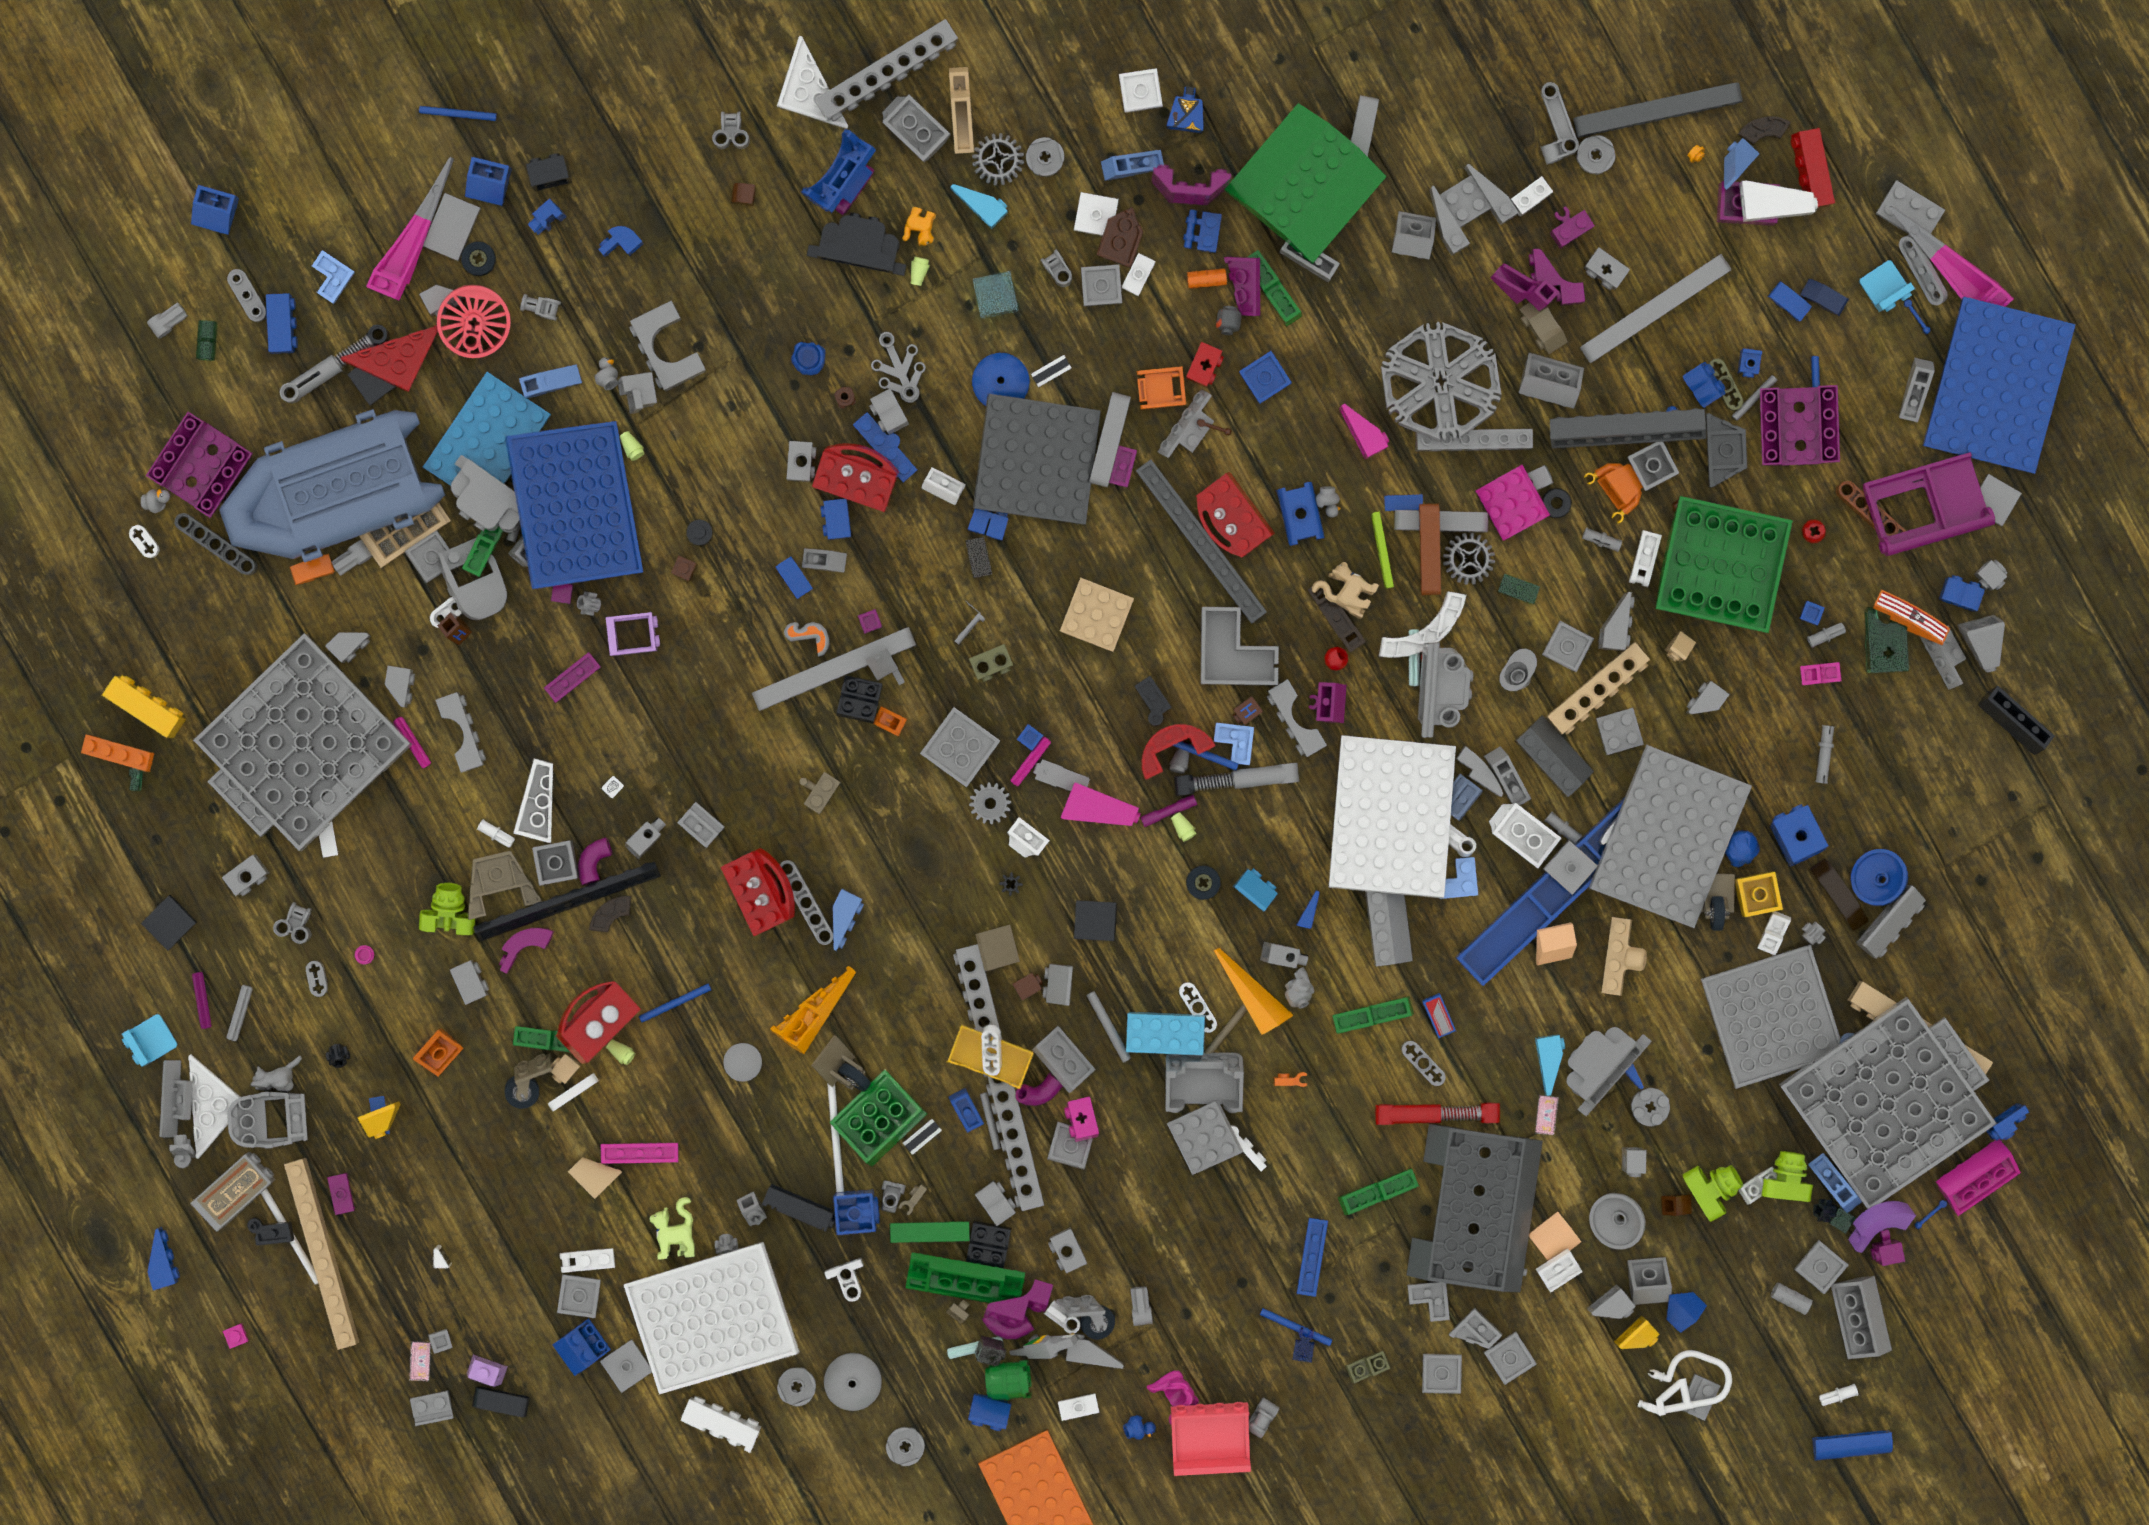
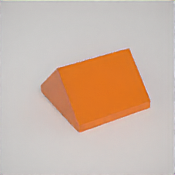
M441 1028L413 1057V1060L439 1077L463 1050V1047Z

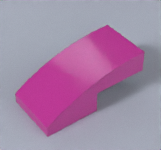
M1840 662L1800 666L1802 685L1842 681Z

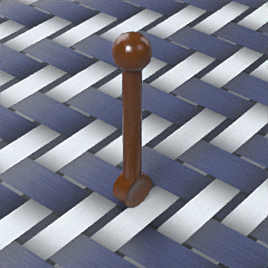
M1203 419L1197 420V425L1200 427L1206 426L1224 432L1225 435H1231L1232 433L1230 428L1224 429L1206 423Z

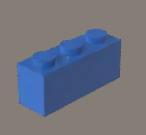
M289 293L266 294L268 350L271 354L295 353V348L298 346L297 337L294 336L297 322L296 317H293L296 303L295 298H292V295Z

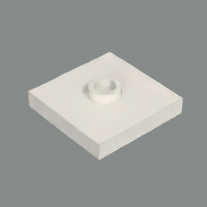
M1081 192L1074 231L1102 236L1108 218L1116 215L1118 199Z

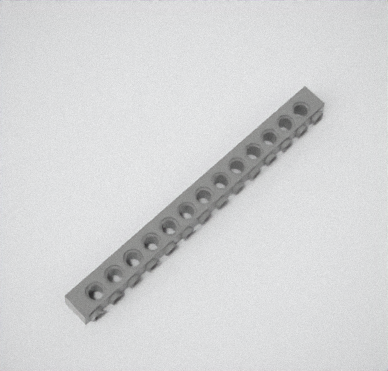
M978 944L956 949V954H953L955 964L960 965L961 972L958 973L960 984H965L966 991H963L965 1003L969 1002L971 1009L967 1011L970 1021L974 1020L975 1028L973 1029L983 1032L985 1027L980 1026L978 1020L985 1016L990 1020L989 1025H994L1000 1030ZM973 961L976 965L975 969L967 971L964 967L965 962ZM972 979H977L980 982L979 989L972 990L969 987V982ZM976 998H982L985 1001L983 1008L979 1009L974 1006ZM988 1076L990 1083L986 1085L988 1095H993L994 1103H991L993 1114L998 1115L999 1119L996 1122L998 1133L1002 1132L1004 1140H1000L1003 1152L1007 1151L1008 1159H1005L1007 1170L1012 1171L1013 1177L1010 1178L1012 1189L1016 1188L1018 1196H1014L1017 1208L1021 1207L1022 1211L1044 1206L1019 1102L1015 1097V1087L1003 1081L996 1083L992 1077ZM999 1092H1007L1008 1099L1000 1101L997 1098ZM1011 1110L1013 1113L1012 1119L1005 1120L1002 1117L1003 1111ZM1011 1128L1016 1129L1018 1132L1017 1137L1014 1139L1007 1136V1131ZM1013 1148H1021L1023 1151L1022 1155L1014 1157L1011 1153ZM1025 1166L1027 1173L1024 1176L1018 1175L1016 1173L1017 1167ZM1028 1184L1032 1187V1191L1030 1194H1023L1021 1187Z

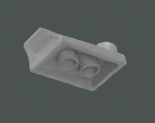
M910 95L906 97L897 96L882 112L883 124L923 162L930 159L951 136Z

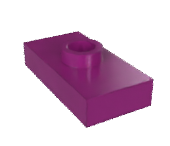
M1118 446L1109 481L1110 484L1128 488L1137 450Z
M344 1173L327 1177L335 1215L355 1211L348 1174Z

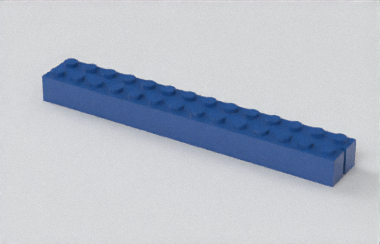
M1625 797L1575 844L1596 865H1598L1607 844L1600 845L1599 839L1609 824L1617 818ZM1596 869L1573 895L1545 872L1455 958L1481 986H1484L1537 936L1538 929L1548 926L1590 886Z

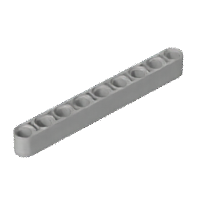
M1718 255L1581 346V351L1589 363L1594 362L1732 269L1723 255Z
M908 627L752 693L758 710L761 711L868 666L865 659L885 647L892 656L916 646V643Z

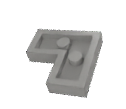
M1428 1282L1407 1285L1409 1304L1428 1303L1430 1322L1450 1320L1446 1283Z

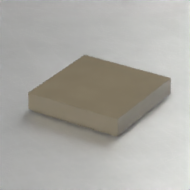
M1010 925L975 934L985 971L1020 962Z

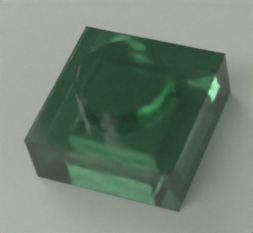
M1838 1207L1836 1217L1831 1218V1222L1828 1223L1846 1234L1856 1217Z

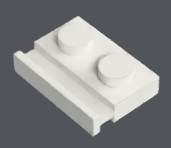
M1568 1248L1536 1268L1550 1293L1583 1272Z

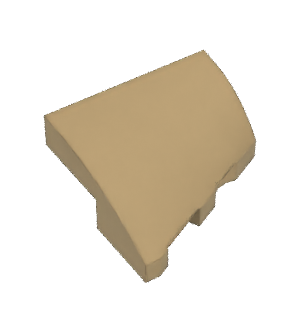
M582 1157L568 1173L595 1199L622 1171Z

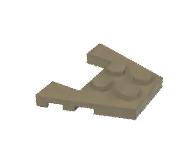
M511 851L472 860L468 920L486 916L482 896L520 888L524 907L542 902Z

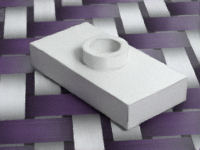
M1138 253L1121 288L1139 296L1156 261Z
M1095 1393L1058 1401L1062 1421L1099 1413Z

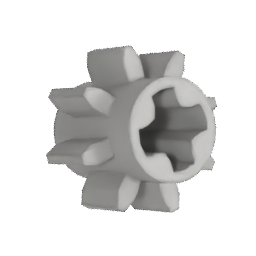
M584 592V595L578 597L577 607L581 609V614L594 616V612L599 611L601 601L599 598H596L597 593Z
M1814 922L1812 925L1807 923L1802 928L1805 932L1802 937L1811 945H1814L1815 942L1821 944L1826 938L1823 936L1825 930L1817 922Z
M723 1234L719 1236V1241H714L716 1254L720 1253L721 1255L738 1250L737 1238L733 1239V1236L730 1234Z

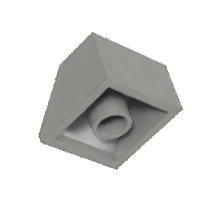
M1399 211L1392 252L1400 255L1430 259L1436 218Z
M1655 442L1627 457L1645 491L1679 474L1663 442Z
M1049 963V968L1045 967L1044 979H1048V986L1043 988V998H1046V1003L1069 1005L1072 965Z
M1666 1257L1627 1261L1630 1293L1634 1305L1669 1301L1672 1286Z
M1615 1285L1591 1304L1587 1310L1593 1316L1621 1319L1623 1316L1624 1318L1630 1316L1634 1312L1633 1308L1636 1306L1618 1285Z

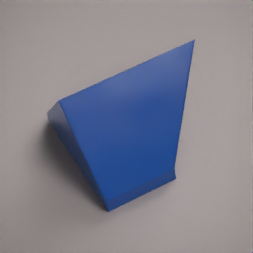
M1694 1292L1669 1295L1666 1320L1681 1333L1697 1322L1707 1305Z

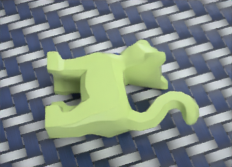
M683 1197L676 1203L678 1214L685 1218L683 1224L668 1226L669 1213L667 1207L664 1208V1211H659L650 1216V1222L657 1228V1240L661 1249L657 1255L658 1259H667L670 1253V1245L679 1244L678 1256L695 1257V1243L692 1237L693 1218L692 1214L684 1209L685 1204L691 1203L690 1198Z

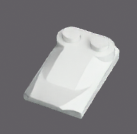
M1517 803L1502 804L1489 821L1492 834L1537 869L1561 840L1560 836Z

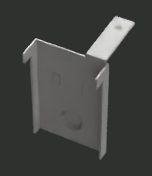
M977 611L978 614L963 632L958 635V638L955 640L958 645L979 620L982 622L985 620L979 611Z
M886 647L865 659L877 681L893 673L899 685L905 683Z

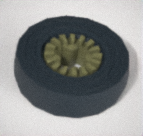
M476 241L464 248L461 262L468 273L473 276L487 275L494 268L496 256L490 245ZM482 254L483 262L476 264L474 256Z
M1198 866L1188 874L1186 886L1193 897L1207 900L1214 897L1219 891L1220 877L1213 868ZM1201 877L1208 879V886L1206 888L1204 886L1199 887L1198 885Z

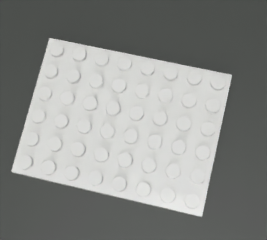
M1341 736L1329 888L1444 898L1456 746Z
M764 1242L624 1284L659 1394L799 1353Z

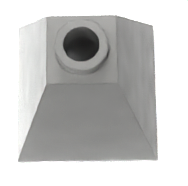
M1995 615L1958 624L1960 633L1980 667L1985 672L1997 670L1996 667L2000 666L2005 628L2004 621Z

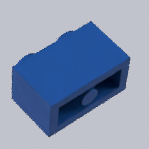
M847 499L823 501L824 506L820 507L821 516L826 519V525H823L824 536H828V540L852 538Z

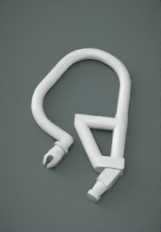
M1695 1350L1680 1352L1672 1359L1667 1374L1653 1369L1649 1371L1654 1372V1375L1648 1373L1649 1376L1661 1382L1662 1380L1671 1382L1677 1364L1686 1357H1695L1715 1364L1722 1369L1725 1375V1385L1721 1393L1713 1398L1691 1401L1687 1381L1684 1378L1677 1380L1656 1398L1657 1405L1640 1400L1638 1407L1661 1416L1666 1415V1413L1719 1403L1730 1391L1732 1385L1731 1371L1722 1360ZM1680 1389L1683 1403L1664 1406V1402Z

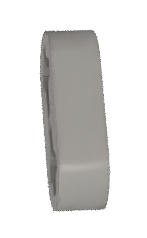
M311 961L306 966L310 992L316 997H321L328 991L325 968L320 961ZM313 964L316 967H320V970L317 971L318 978L315 977L314 972L310 971ZM316 980H319V984L324 986L321 993L314 990V987L317 986Z

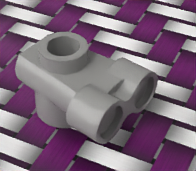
M883 1181L882 1190H884L881 1210L895 1213L901 1194L904 1195L906 1186ZM892 1199L894 1201V1204L892 1206H888L886 1203L887 1200Z

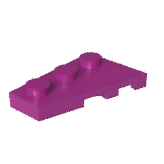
M1224 257L1225 264L1228 263L1230 270V281L1232 280L1234 284V295L1239 312L1244 316H1260V258Z

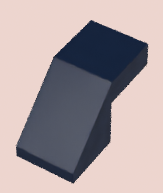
M1810 278L1800 294L1804 299L1817 303L1825 311L1840 316L1849 300L1825 284Z

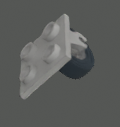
M1082 1295L1077 1298L1066 1296L1063 1299H1056V1303L1068 1317L1082 1316L1080 1320L1081 1329L1089 1338L1100 1340L1107 1337L1113 1331L1115 1326L1113 1313L1109 1308L1100 1305L1093 1296Z

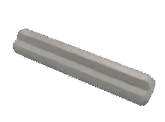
M242 985L228 1030L227 1039L231 1041L238 1040L253 988L247 985Z

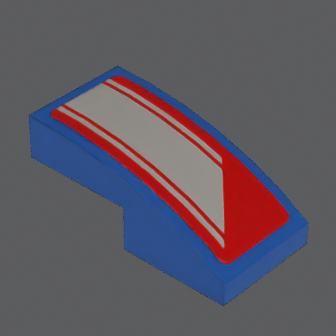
M1440 993L1422 1000L1438 1038L1456 1031Z

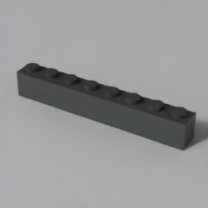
M1694 408L1691 410H1672L1669 412L1653 411L1651 413L1634 412L1632 414L1616 413L1606 416L1557 417L1550 419L1552 448L1706 439L1705 409Z

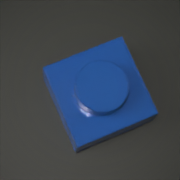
M1806 601L1799 619L1818 626L1825 607Z
M1028 724L1017 740L1032 751L1043 735Z

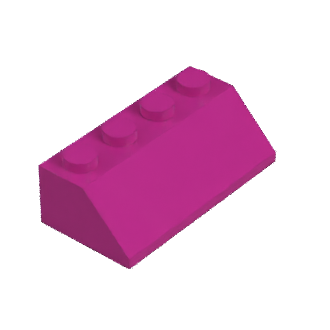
M1999 1139L1989 1143L1984 1149L1973 1154L1971 1158L1957 1165L1949 1173L1941 1176L1936 1181V1184L1956 1215L1959 1216L2021 1172L2012 1153Z

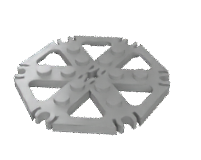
M1439 322L1436 323V329L1432 330L1429 323H1427L1426 332L1423 325L1389 348L1385 357L1391 359V362L1383 361L1381 366L1386 409L1390 408L1389 415L1393 412L1399 414L1395 418V422H1399L1398 425L1439 442V434H1442L1443 442L1446 441V434H1451L1454 441L1457 436L1456 432L1460 439L1496 411L1497 407L1491 404L1492 401L1500 402L1501 399L1496 355L1491 356L1493 349L1489 351L1483 350L1487 342H1482L1483 338L1443 322L1441 324L1443 330H1440ZM1452 336L1467 342L1470 345V349L1448 364L1445 338ZM1416 340H1423L1426 345L1428 365L1402 355V351ZM1485 365L1489 369L1491 387L1486 389L1463 380V378L1479 366ZM1398 375L1420 385L1397 400L1392 395L1390 379L1392 376ZM1440 375L1442 380L1446 381L1443 384V388H1441L1440 383H1436ZM1454 398L1477 407L1480 414L1466 425H1459L1456 418ZM1434 400L1437 420L1436 428L1429 429L1414 423L1411 419L1412 415Z

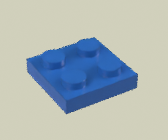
M1272 351L1239 371L1259 404L1292 384Z

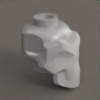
M1304 967L1294 973L1296 979L1289 981L1285 985L1287 989L1285 997L1291 1007H1299L1300 1009L1309 1004L1308 1001L1314 993V987L1310 983Z

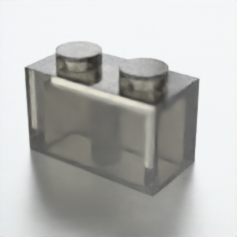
M980 537L966 540L973 578L978 579L991 576L992 571L985 538Z

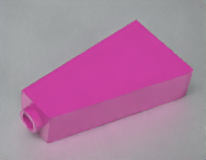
M1075 782L1060 818L1132 826L1133 823L1137 824L1141 813L1138 812L1139 808Z

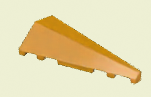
M1220 948L1214 950L1261 1035L1293 1016L1286 1007Z
M848 966L845 973L838 978L834 977L831 979L832 983L825 989L821 987L802 1002L796 1012L792 1015L787 1014L783 1017L784 1021L777 1027L773 1025L770 1030L793 1049L805 1054L856 974L855 970Z

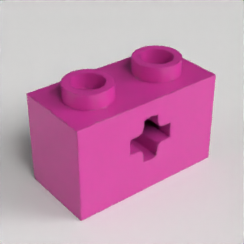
M1090 1097L1068 1101L1064 1112L1066 1119H1070L1071 1126H1069L1071 1138L1074 1137L1075 1142L1098 1137L1099 1131ZM1078 1116H1081L1082 1119H1085L1083 1124H1081L1080 1121H1076L1078 1119Z

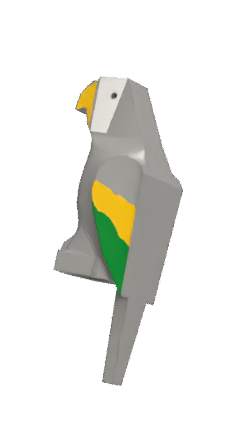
M1075 1333L1065 1336L1044 1335L1038 1337V1335H1033L1029 1342L1023 1345V1348L1010 1350L1009 1352L1010 1355L1027 1356L1028 1359H1052L1058 1355L1059 1351L1074 1346L1077 1342V1336Z

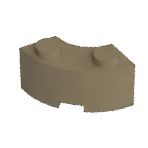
M1529 302L1519 309L1522 314L1520 318L1525 327L1529 326L1537 339L1535 342L1540 350L1545 349L1550 354L1568 342L1563 330L1555 321L1547 306L1538 311Z

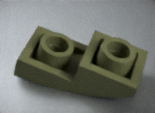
M1383 1351L1345 1365L1352 1383H1357L1390 1369Z

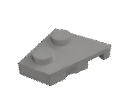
M1474 1307L1449 1333V1336L1466 1340V1342L1472 1344L1476 1343L1481 1347L1489 1349L1502 1336V1333Z

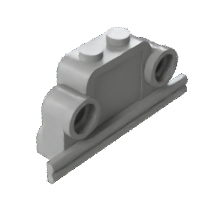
M461 455L455 462V465L461 468V470L451 483V490L454 496L458 498L456 502L457 507L460 509L458 514L466 520H469V518L473 519L476 522L474 525L483 532L485 529L494 531L499 526L506 533L515 532L520 526L515 492L470 459Z
M1428 642V646L1423 647L1418 720L1422 724L1421 736L1424 738L1433 737L1434 725L1453 727L1458 724L1460 720L1458 710L1465 709L1472 698L1470 682L1473 681V671L1469 670L1463 657L1456 649L1440 648L1439 642Z
M1617 1027L1607 1030L1605 1036L1599 1031H1594L1586 1036L1583 1043L1571 1053L1568 1059V1065L1574 1071L1568 1075L1567 1084L1576 1095L1585 1100L1578 1110L1587 1116L1652 1041L1644 1034L1637 1041H1634Z

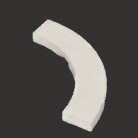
M1446 592L1439 613L1430 624L1419 632L1402 638L1382 637L1379 657L1398 658L1422 652L1423 647L1428 646V642H1439L1448 634L1457 618H1459L1466 595Z

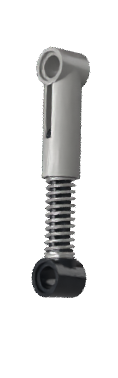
M382 325L372 326L365 337H362V340L359 339V342L356 341V344L353 343V346L350 345V348H345V351L342 350V353L339 352V355L336 354V357L330 355L296 379L284 384L280 389L281 398L288 403L298 402L303 396L343 371L342 368L347 364L341 361L342 356H347L389 341V331ZM378 330H382L384 333L383 338L380 340H376L374 337L375 332ZM290 388L295 390V395L292 398H288L286 395L287 390Z
M1298 763L1233 770L1231 774L1227 773L1226 775L1224 773L1223 775L1221 773V775L1217 774L1216 776L1214 774V776L1210 775V777L1209 775L1207 777L1205 775L1204 777L1200 776V778L1198 776L1193 777V775L1174 777L1176 796L1195 794V791L1199 789L1200 791L1202 789L1205 791L1206 788L1207 790L1209 788L1212 790L1215 787L1222 789V787L1226 788L1227 786L1229 788L1232 785L1235 789L1300 782Z

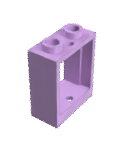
M652 612L606 617L610 656L657 651V647H660L659 635L655 634V628H658L657 616H653ZM648 618L651 647L619 650L616 622Z

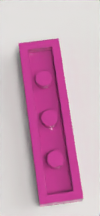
M678 1142L601 1144V1164L679 1162Z

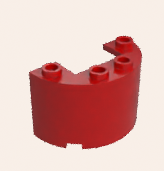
M1177 724L1161 729L1149 739L1144 747L1141 757V770L1144 779L1146 780L1163 772L1155 755L1156 753L1189 738L1197 754H1200L1215 747L1214 742L1205 732L1190 725Z

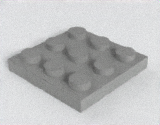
M953 707L920 754L967 787L1000 740Z
M1218 1100L1167 1123L1192 1175L1243 1152Z

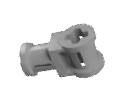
M524 294L520 311H532L542 318L557 321L556 313L561 302L550 298L539 297L535 299Z

